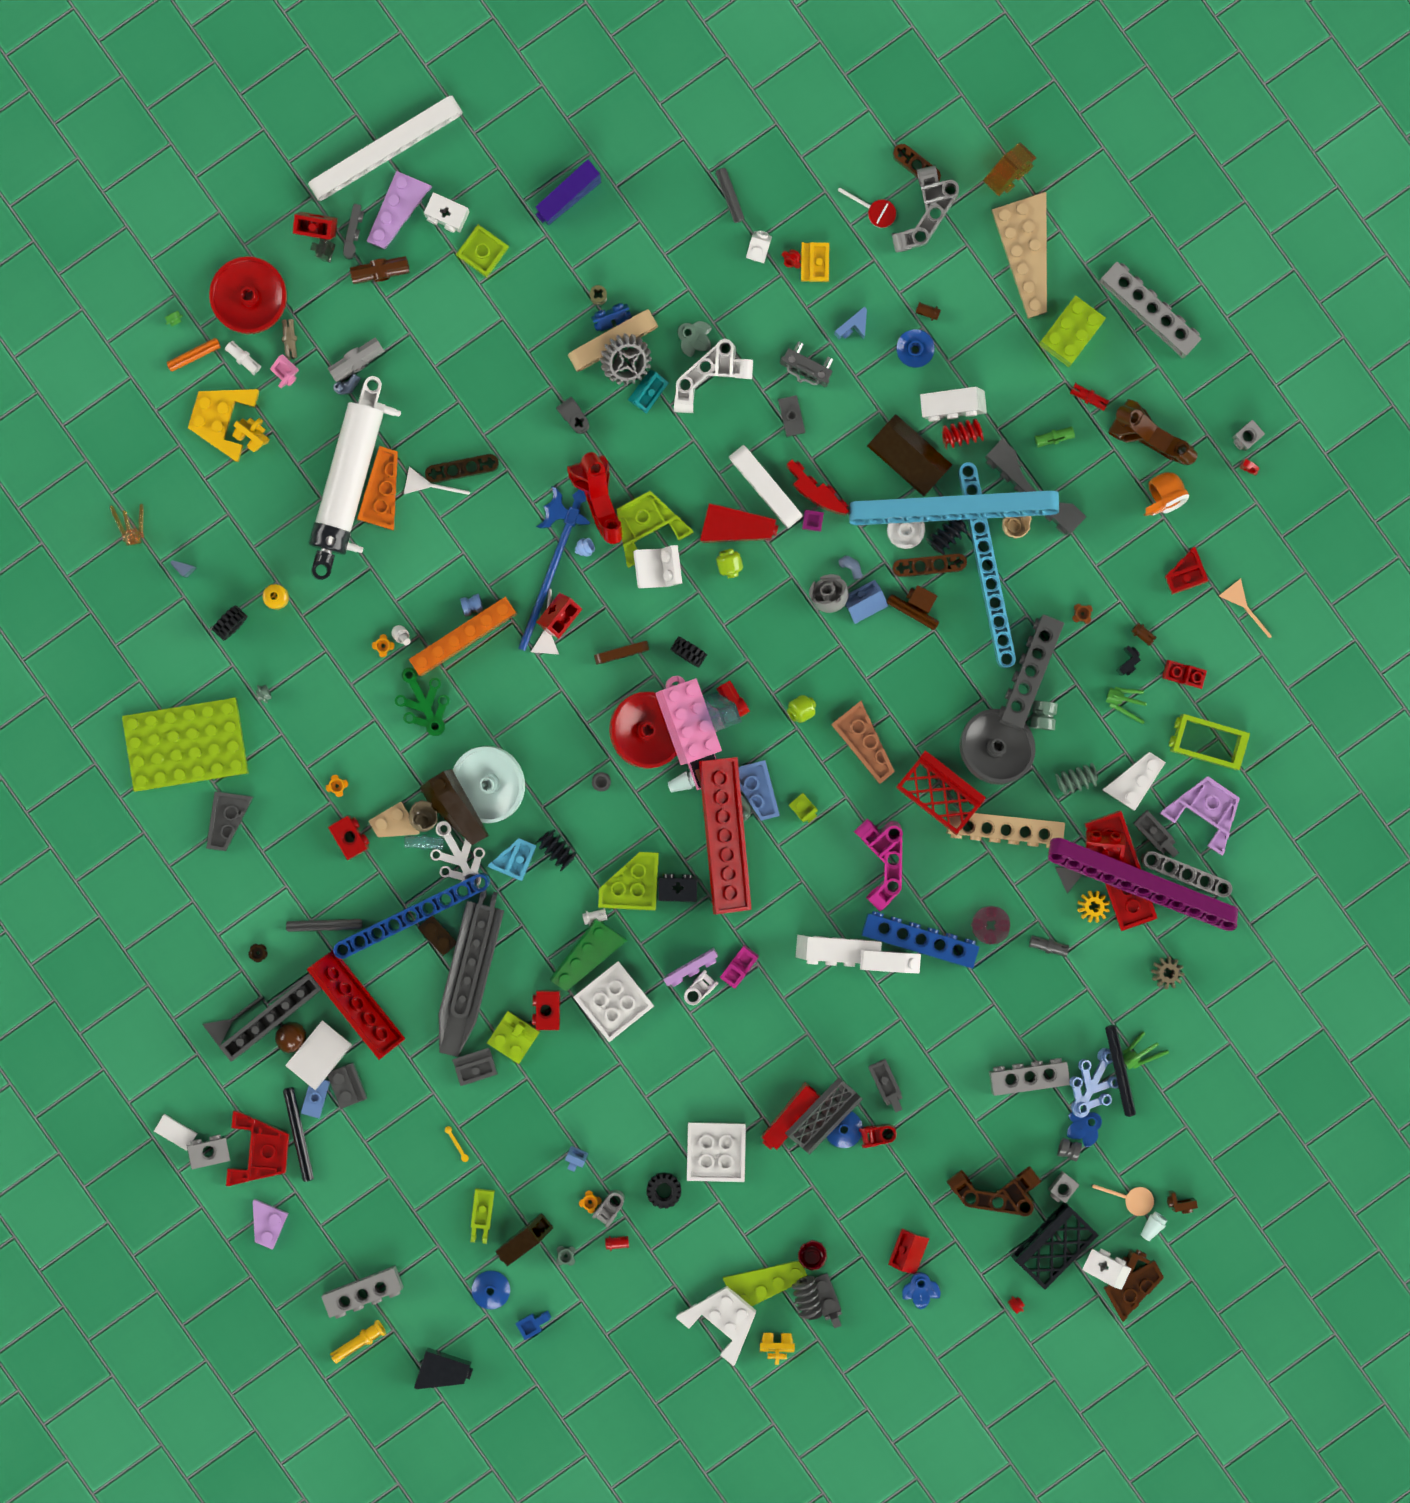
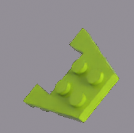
M651 491L617 508L618 519L622 527V542L628 569L635 565L633 551L638 549L634 542L665 525L670 524L678 541L694 533L688 525Z

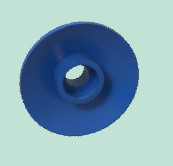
M913 329L901 335L897 342L896 351L903 364L912 368H918L930 362L934 355L935 346L933 339L928 333ZM915 346L919 351L913 353L911 348Z
M851 1111L826 1138L836 1147H852L862 1136L861 1132H859V1128L863 1127L860 1118ZM842 1126L848 1128L846 1133L840 1131Z
M485 1271L479 1274L472 1285V1296L475 1302L485 1309L501 1307L506 1303L510 1295V1284L507 1278L497 1271ZM492 1288L494 1293L488 1294L487 1289Z

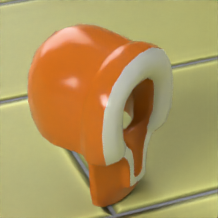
M1164 472L1149 481V490L1156 503L1148 506L1145 509L1146 513L1143 515L1154 516L1160 512L1166 514L1187 502L1189 493L1177 474Z

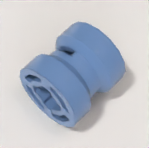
M479 593L474 594L470 599L467 597L460 598L465 617L470 616L472 612L481 613L484 611Z

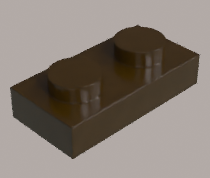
M434 916L429 917L418 927L442 956L446 955L457 943Z

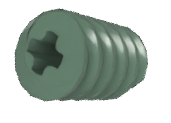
M1093 762L1090 763V768L1087 765H1083V771L1080 767H1076L1075 772L1072 769L1068 770V775L1063 771L1061 772V778L1058 774H1055L1059 789L1065 796H1067L1068 789L1072 794L1075 793V787L1079 791H1082V785L1089 789L1090 782L1094 787L1097 786L1098 775Z

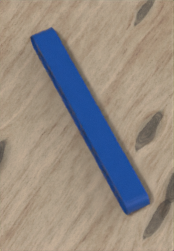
M478 873L335 944L333 949L334 955L339 959L347 958L484 891L490 885V877L485 873ZM477 877H482L485 880L484 887H479L476 884ZM460 886L467 887V895L459 893ZM443 894L450 896L451 902L449 904H445L442 901ZM429 902L433 905V912L425 910V903ZM408 911L416 913V920L413 921L408 918ZM392 919L399 922L398 929L391 927L390 922ZM374 928L381 929V937H376L374 935ZM357 936H362L365 939L363 946L357 943ZM341 944L348 948L347 954L340 952L339 946Z

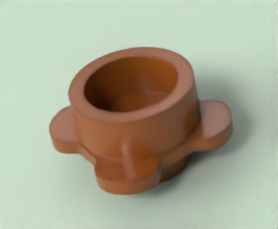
M1076 604L1074 606L1075 615L1072 617L1073 621L1089 624L1091 622V612L1093 611L1092 606Z

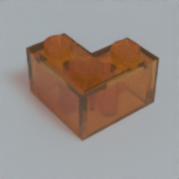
M1020 142L1001 158L983 181L998 196L1004 192L1008 194L1015 187L1013 182L1015 180L1019 181L1034 167L1032 163L1036 157Z

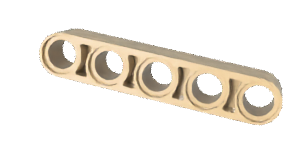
M645 310L571 351L568 357L577 372L582 371L604 357L601 351L607 350L604 346L605 344H611L610 339L616 341V336L619 335L623 338L624 333L629 337L631 334H634L636 338H641L655 330L658 325L650 310Z

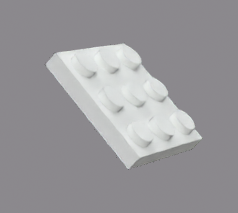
M619 961L573 997L608 1042L654 1007Z
M688 1122L687 1181L745 1182L746 1123Z

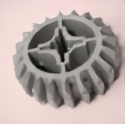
M624 333L623 338L617 335V340L610 339L611 344H605L604 346L607 350L601 351L602 356H604L600 358L602 363L601 369L605 371V376L609 377L612 382L616 380V383L620 385L623 381L625 385H628L629 381L635 384L636 378L642 380L640 376L642 373L647 375L645 368H651V365L648 363L652 361L649 355L651 351L647 348L646 342H642L643 340L640 337L636 338L634 334H631L629 337ZM624 347H634V348H629L628 350H623V349H622V348H624ZM617 353V358L613 361V357ZM622 355L628 358L630 364L624 361ZM638 356H639L638 363H637L636 366H635L634 363H635V361L638 359ZM624 369H629V371L619 372V370L622 371Z

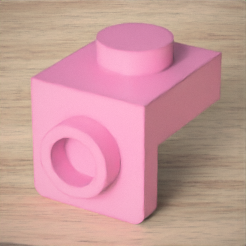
M283 354L277 358L270 368L282 380L278 385L280 388L292 385L297 379L295 375L299 369Z

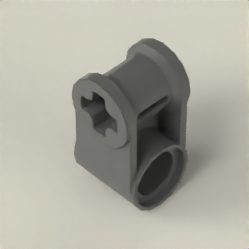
M569 397L556 407L576 433L583 434L588 431L589 422L572 397ZM580 420L584 426H577L576 422Z

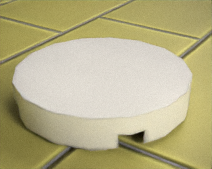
M924 522L891 523L887 526L889 540L901 549H911L917 546L924 538Z

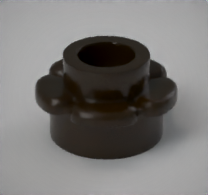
M253 944L250 947V959H253L254 962H262L263 959H266L268 952L263 944Z

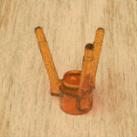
M140 504L138 532L137 528L131 529L125 510L123 511L127 530L124 531L118 515L111 505L110 510L121 532L123 542H126V546L142 543L141 538H144L143 504Z

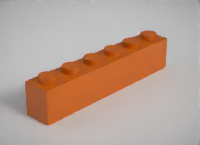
M505 596L410 658L409 661L418 675L422 677L516 616L517 613Z

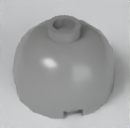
M834 574L824 575L820 577V581L812 583L809 589V596L817 609L825 613H833L845 606L848 600V587L840 576Z

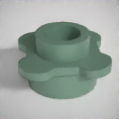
M257 685L258 690H256V694L259 700L268 703L272 696L267 685Z
M559 1246L557 1248V1264L574 1265L576 1249L573 1246L569 1248Z

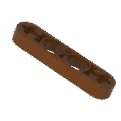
M962 554L900 559L893 564L892 571L897 577L959 572L966 567L967 560ZM957 557L960 561H963L960 568H957V565H950L951 569H947L948 562L946 558H950L949 562H954ZM941 559L944 562L942 570L935 569V560ZM918 561H922L925 564V570L922 572H918L915 569V563ZM908 562H912L911 569L913 573H909L910 569H905L903 574L896 570L899 563H902V566L905 567L909 566Z

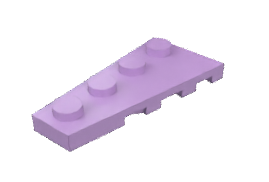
M396 171L367 242L385 250L400 231L399 229L405 221L409 219L414 209L422 202L427 192L431 190L432 186Z

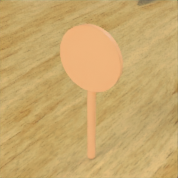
M1095 1184L1092 1185L1094 1189L1125 1198L1127 1209L1136 1216L1146 1215L1153 1208L1154 1197L1144 1187L1133 1188L1125 1195Z

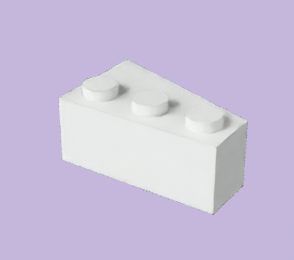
M978 387L920 394L922 417L928 419L929 422L940 421V418L945 417L947 419L959 418L958 416L971 417L978 414H987L985 391Z

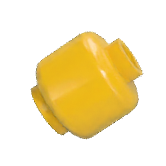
M277 584L266 587L262 595L265 605L274 610L284 608L289 601L287 590Z

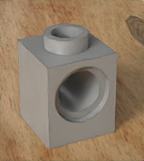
M1251 420L1232 437L1234 439L1233 443L1239 450L1243 449L1246 451L1265 433ZM1244 432H1248L1251 435V441L1248 442L1243 439Z
M1062 1171L1048 1189L1052 1192L1050 1196L1058 1203L1061 1200L1066 1203L1079 1187V1184ZM1061 1184H1067V1191L1064 1193L1058 1192V1187Z

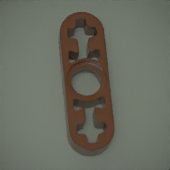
M906 144L897 145L893 151L895 161L917 178V170H914L911 166L913 161H920L922 168L933 166ZM904 149V150L906 151V152H905V155H906L908 158L910 157V155L913 156V157L909 160V163H908V164L905 163V162L907 161V158H906V157H904V156H901V158L898 157V154H899L898 150H899V151H902V150ZM936 168L938 180L940 181L941 174L940 171Z
M643 641L596 654L594 659L596 665L643 653L650 649L648 642Z

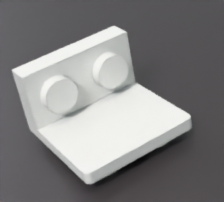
M678 545L662 549L633 551L638 588L671 587L682 584Z

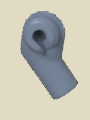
M353 373L348 382H336L333 389L340 395L350 394L354 391L361 378Z
M843 556V558L839 559V566L851 569L854 580L863 578L857 560L850 556Z

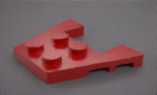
M234 1110L231 1128L251 1130L248 1169H227L226 1186L286 1173L290 1134Z

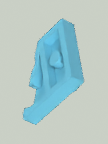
M518 838L509 848L489 863L488 867L523 881L537 845Z

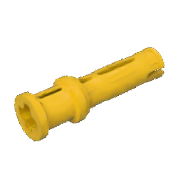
M376 1320L366 1330L362 1329L358 1336L331 1352L332 1360L337 1364L362 1346L371 1345L373 1340L381 1335H386L385 1328L379 1320Z

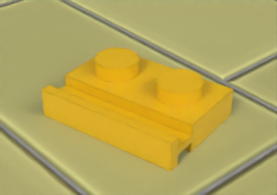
M801 243V282H829V243Z

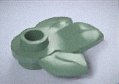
M697 321L693 324L684 323L679 326L677 334L681 340V349L687 356L692 357L695 350L708 351L711 349V343L707 334L712 330V327L708 323ZM686 329L690 330L689 336L685 335Z

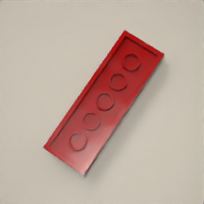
M1121 810L1084 823L1086 830L1089 831L1097 830L1125 834L1126 846L1123 863L1141 869ZM1104 883L1121 931L1158 919L1151 901Z
M333 950L307 969L378 1060L405 1040V1037L345 962L334 955Z

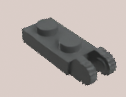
M353 204L345 239L343 255L346 259H352L355 256L356 247L354 246V241H358L360 234L357 226L358 222L362 223L364 211H361V205Z

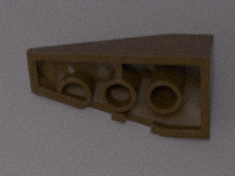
M452 769L441 772L420 787L426 800L432 803L433 809L471 845L489 836Z

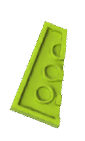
M799 1260L722 1278L726 1286L749 1305L754 1306L792 1287V1284L797 1282L799 1278L808 1275Z

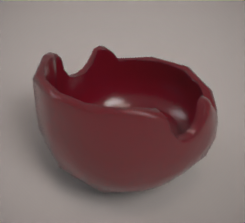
M811 1240L800 1247L798 1252L799 1262L805 1269L811 1271L820 1269L827 1260V1250L818 1241Z

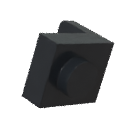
M1130 646L1124 648L1130 659L1116 669L1120 676L1124 674L1128 676L1136 670L1135 665L1141 661L1139 658L1140 653L1136 648H1131Z

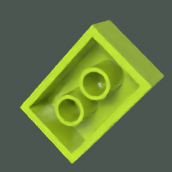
M1075 295L1041 340L1039 346L1067 367H1070L1106 318Z

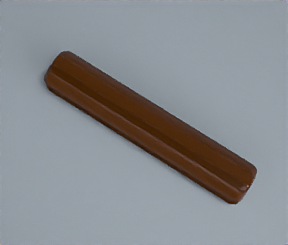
M893 594L889 596L887 604L932 630L937 628L938 620Z

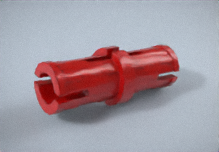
M1076 382L1070 391V394L1084 400V403H1090L1102 411L1105 410V405L1109 402L1108 399L1095 394L1094 390H1088Z

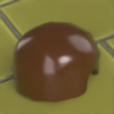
M297 1022L285 1023L277 1030L275 1036L278 1048L286 1053L297 1051L306 1041V1032L303 1026Z

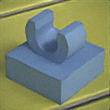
M571 1146L565 1158V1161L570 1162L567 1169L575 1172L577 1166L583 1168L589 1153Z

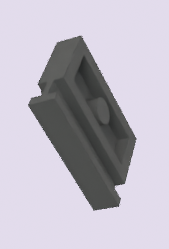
M490 1047L452 1059L460 1086L498 1074Z
M354 1062L333 1070L328 1074L340 1109L367 1099Z

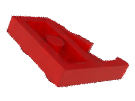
M1193 547L1165 576L1172 595L1209 581L1196 547Z

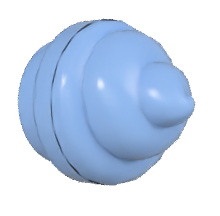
M590 538L580 539L575 547V553L585 557L591 556L595 551L594 543Z

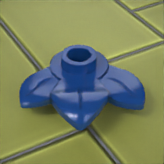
M1071 1112L1068 1116L1073 1123L1068 1128L1067 1137L1071 1139L1082 1138L1084 1146L1086 1148L1090 1147L1098 1139V1129L1102 1125L1100 1115L1095 1112H1089L1088 1115L1080 1118ZM1089 1119H1094L1095 1125H1090Z
M922 1272L915 1273L911 1278V1282L905 1285L902 1290L903 1299H913L915 1306L919 1309H924L929 1304L930 1298H940L941 1295L938 1284L930 1281L929 1276ZM919 1281H924L923 1284H918Z

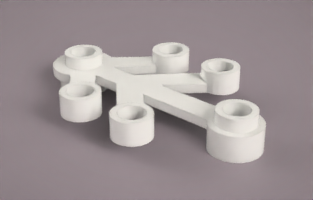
M441 821L436 825V832L439 836H444L454 856L442 853L439 849L432 850L430 856L435 861L442 860L459 865L463 873L453 871L449 866H443L440 869V875L463 881L471 875L478 874L481 859L485 856V850L480 847L474 850V860L470 869L467 859L471 844L465 839L462 851H460L451 835V825L446 821ZM442 825L447 826V832L443 833L441 831ZM478 849L483 852L481 857L476 856ZM435 851L440 853V857L437 859L433 857ZM444 868L449 870L448 875H443L442 870ZM477 877L476 884L479 886L481 883V877Z

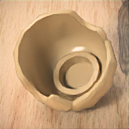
M1031 516L1004 517L1002 529L1008 537L1014 539L1023 537L1030 530L1032 518Z

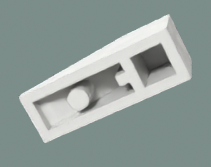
M861 950L860 970L919 973L921 954Z

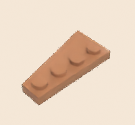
M862 701L858 702L831 724L879 784L895 772Z

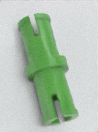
M1070 426L1057 431L1053 429L1049 433L1034 436L1037 448L1045 445L1053 443L1056 445L1060 441L1075 438L1073 427Z

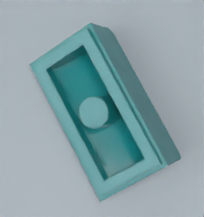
M649 370L628 400L647 413L669 382L657 372Z

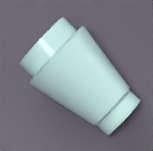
M686 771L669 781L668 786L672 793L694 789L695 783L691 772Z
M1154 1212L1153 1215L1150 1214L1141 1236L1150 1241L1166 1227L1167 1219L1158 1212Z

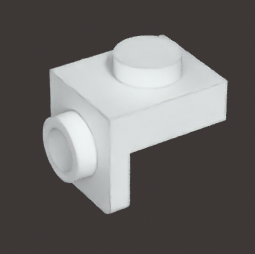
M754 231L746 258L764 263L772 236L765 231Z

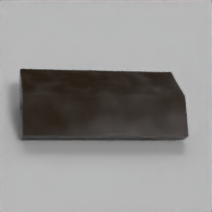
M896 414L867 445L868 448L923 497L952 466L945 457Z

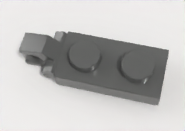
M1148 810L1133 822L1135 827L1162 854L1167 852L1174 858L1179 853L1173 846L1175 843L1173 837Z
M886 1059L868 1066L886 1105L892 1104L895 1113L903 1110L898 1101L902 1099V1093Z
M824 1273L815 1277L816 1289L820 1299L819 1303L825 1319H831L833 1327L837 1328L841 1326L838 1318L842 1314L841 1307L828 1273Z

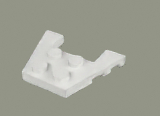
M726 1286L706 1297L705 1300L698 1304L692 1305L684 1312L678 1313L676 1319L690 1329L697 1319L703 1315L732 1340L720 1355L734 1366L757 1310Z

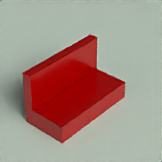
M902 1228L888 1265L902 1272L917 1273L929 1238Z

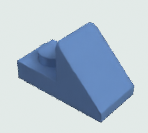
M865 306L835 331L834 335L839 340L842 337L845 339L854 332L853 328L864 339L867 315Z

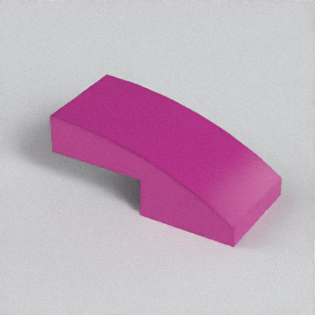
M743 945L720 978L735 989L757 961L759 955Z

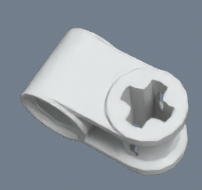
M706 970L693 981L694 983L684 993V1000L689 1005H697L719 983L708 976ZM690 991H696L698 994V999L695 1002H690L687 998Z

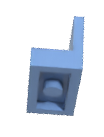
M873 580L850 592L845 606L853 622L856 624L888 607L881 588Z

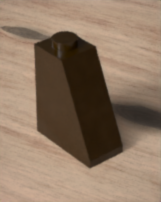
M541 1213L504 1242L495 1252L498 1254L499 1259L508 1267L539 1244L553 1229V1226Z

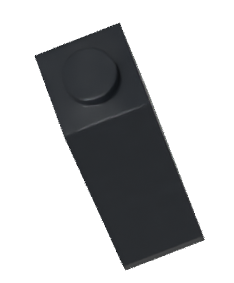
M427 1348L414 1388L425 1389L464 1384L466 1379L470 1380L473 1368H470L471 1362Z

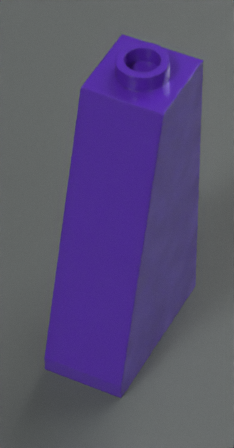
M587 159L535 207L537 218L542 223L546 222L549 226L602 183L600 173Z

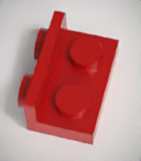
M1097 830L1086 831L1085 848L1123 862L1126 846L1125 834Z

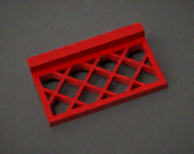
M926 750L896 786L900 792L955 835L961 831L986 799L985 796ZM919 765L927 769V776L917 777L916 769ZM938 778L941 780L942 788L932 789L931 779ZM928 779L929 789L918 790L917 780ZM906 781L915 782L914 791H908L902 786ZM954 790L957 793L958 800L947 801L946 791ZM943 791L944 801L933 802L932 792ZM929 792L931 802L923 803L920 801L919 793ZM969 802L974 808L971 812L962 813L961 803ZM958 803L959 813L949 814L948 804ZM945 804L946 814L938 815L935 812L934 805ZM960 816L961 824L957 829L950 824L949 817Z

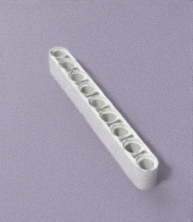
M448 96L315 177L308 185L317 200L322 201L457 119L463 112L454 97Z

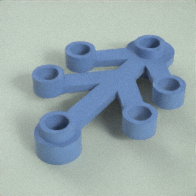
M1108 1048L1099 1050L1097 1058L1100 1062L1092 1078L1089 1071L1092 1066L1091 1062L1081 1059L1078 1063V1068L1081 1070L1083 1081L1077 1076L1071 1077L1069 1081L1075 1098L1071 1109L1077 1117H1085L1091 1108L1099 1105L1108 1106L1112 1102V1097L1106 1093H1102L1098 1098L1090 1100L1094 1093L1110 1087L1118 1088L1115 1076H1111L1108 1080L1098 1083L1107 1065L1113 1062L1110 1049ZM1084 1082L1085 1092L1082 1096L1080 1088Z

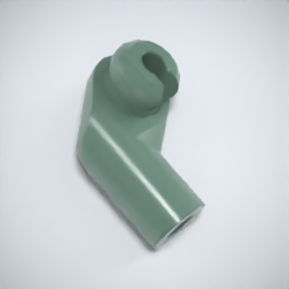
M741 794L743 821H746L751 816L752 806Z

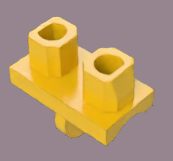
M249 418L248 421L241 419L233 425L236 428L232 436L239 441H242L245 436L249 437L251 440L247 447L253 452L258 451L270 441L263 434L266 429L261 426L263 423L261 418H258L256 421L252 418Z
M763 1333L759 1352H775L767 1353V1359H775V1365H779V1359H787V1354L779 1352H794L795 1343H793L791 1333H781V1343H773L774 1333Z

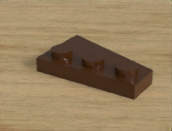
M1153 1259L1149 1264H1144L1132 1271L1130 1277H1127L1122 1290L1109 1284L1103 1288L1121 1321L1124 1322L1128 1318L1127 1316L1139 1306V1303L1146 1295L1151 1293L1164 1277Z

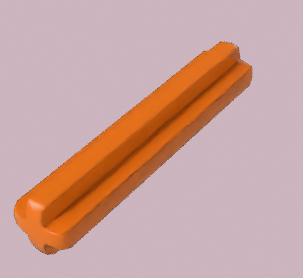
M214 338L168 361L167 366L173 372L221 347L220 343Z

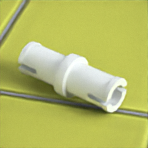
M234 341L227 344L225 350L236 359L239 365L242 364L253 375L260 370L261 365L249 356L250 353L243 351Z

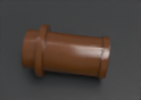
M919 302L915 314L926 316L933 321L938 320L941 309H938L937 306L934 308Z
M1137 623L1131 630L1134 633L1133 636H1138L1148 646L1157 638L1144 627V624Z

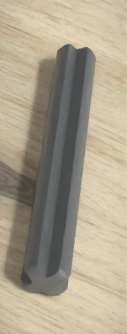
M362 919L286 922V930L288 932L362 929L363 927Z

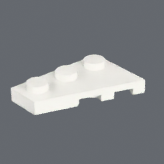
M1148 752L1113 782L1103 788L1102 791L1135 811L1166 762Z

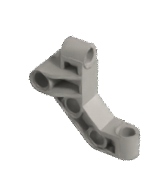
M936 166L917 169L926 212L916 228L900 233H891L896 253L926 245L954 201L958 198V183L954 180L939 182ZM948 187H953L956 191L954 194L949 195L945 190ZM933 209H938L941 212V216L934 219L930 216V212ZM918 232H923L926 235V239L918 242L915 239V235Z

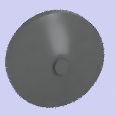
M989 709L976 714L965 725L960 737V753L966 767L977 778L990 784L1005 785L1020 779L1030 769L1035 758V740L1026 723L1022 730H1016L999 723L1000 717L998 713L1000 709Z

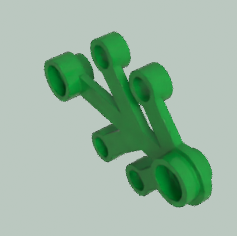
M413 668L404 669L402 678L410 684L418 702L406 699L403 695H398L395 698V704L400 707L406 706L424 712L427 718L426 720L415 717L413 713L407 712L404 714V721L408 724L414 723L426 727L427 732L432 736L441 735L445 730V723L442 718L446 706L450 703L449 697L446 695L439 696V706L435 716L431 710L437 690L441 686V681L438 678H432L429 681L430 689L427 698H425L417 682L418 673ZM409 671L413 673L411 679L406 677V673ZM437 680L439 685L433 687L432 681ZM403 697L404 703L398 704V698ZM442 697L447 698L446 704H441L440 699ZM409 714L413 716V720L410 722L406 720V716ZM433 723H438L439 728L437 730L432 729Z

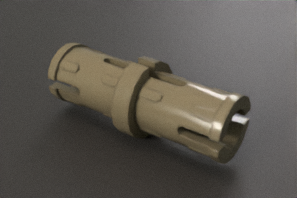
M284 319L282 320L284 336L282 337V342H284L285 357L291 359V351L292 359H296L295 342L297 341V336L294 333V319H288L289 327L287 326V320Z

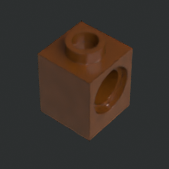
M917 585L915 589H910L906 598L909 599L908 603L928 614L938 596Z

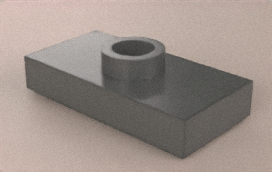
M797 395L778 399L786 437L804 434L805 428Z

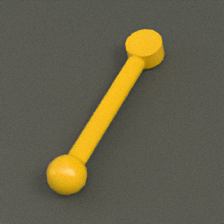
M450 1126L445 1127L444 1131L449 1134L461 1154V1160L467 1162L469 1156L464 1154L452 1133V1128Z

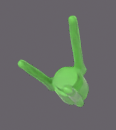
M1119 687L1110 688L1106 698V702L1110 703L1109 707L1115 708L1135 721L1144 724L1142 719L1117 705H1121L1122 701L1146 706V702L1124 696V693L1143 694L1144 691Z
M1142 1032L1122 1052L1124 1053V1062L1130 1070L1168 1054L1169 1050L1141 1060L1140 1057L1159 1045V1043H1155L1138 1054L1135 1050L1131 1052L1145 1035V1032Z

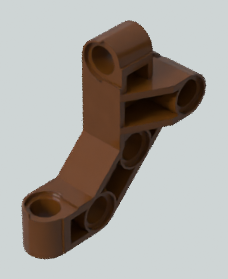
M1127 399L1125 404L1117 410L1116 419L1108 431L1114 438L1126 443L1139 441L1162 456L1183 465H1191L1196 461L1197 452L1187 441L1174 437L1154 424L1147 411L1138 402Z
M1029 1166L997 1192L975 1189L963 1170H960L946 1182L967 1207L1029 1216L1034 1210V1202L1027 1192L1035 1188L1042 1181ZM974 1193L976 1201L974 1203L967 1202L966 1194ZM995 1197L1003 1199L1004 1204L1001 1207L993 1205ZM1028 1202L1031 1208L1024 1211L1020 1208V1204Z

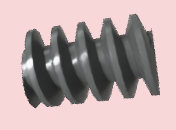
M801 1277L792 1284V1288L795 1289L793 1295L797 1297L795 1298V1302L798 1303L796 1308L800 1311L798 1316L808 1320L818 1319L822 1316L823 1312L819 1303L820 1299L816 1289L815 1277Z

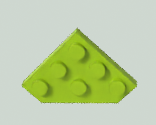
M639 852L599 888L598 908L656 911L659 853Z

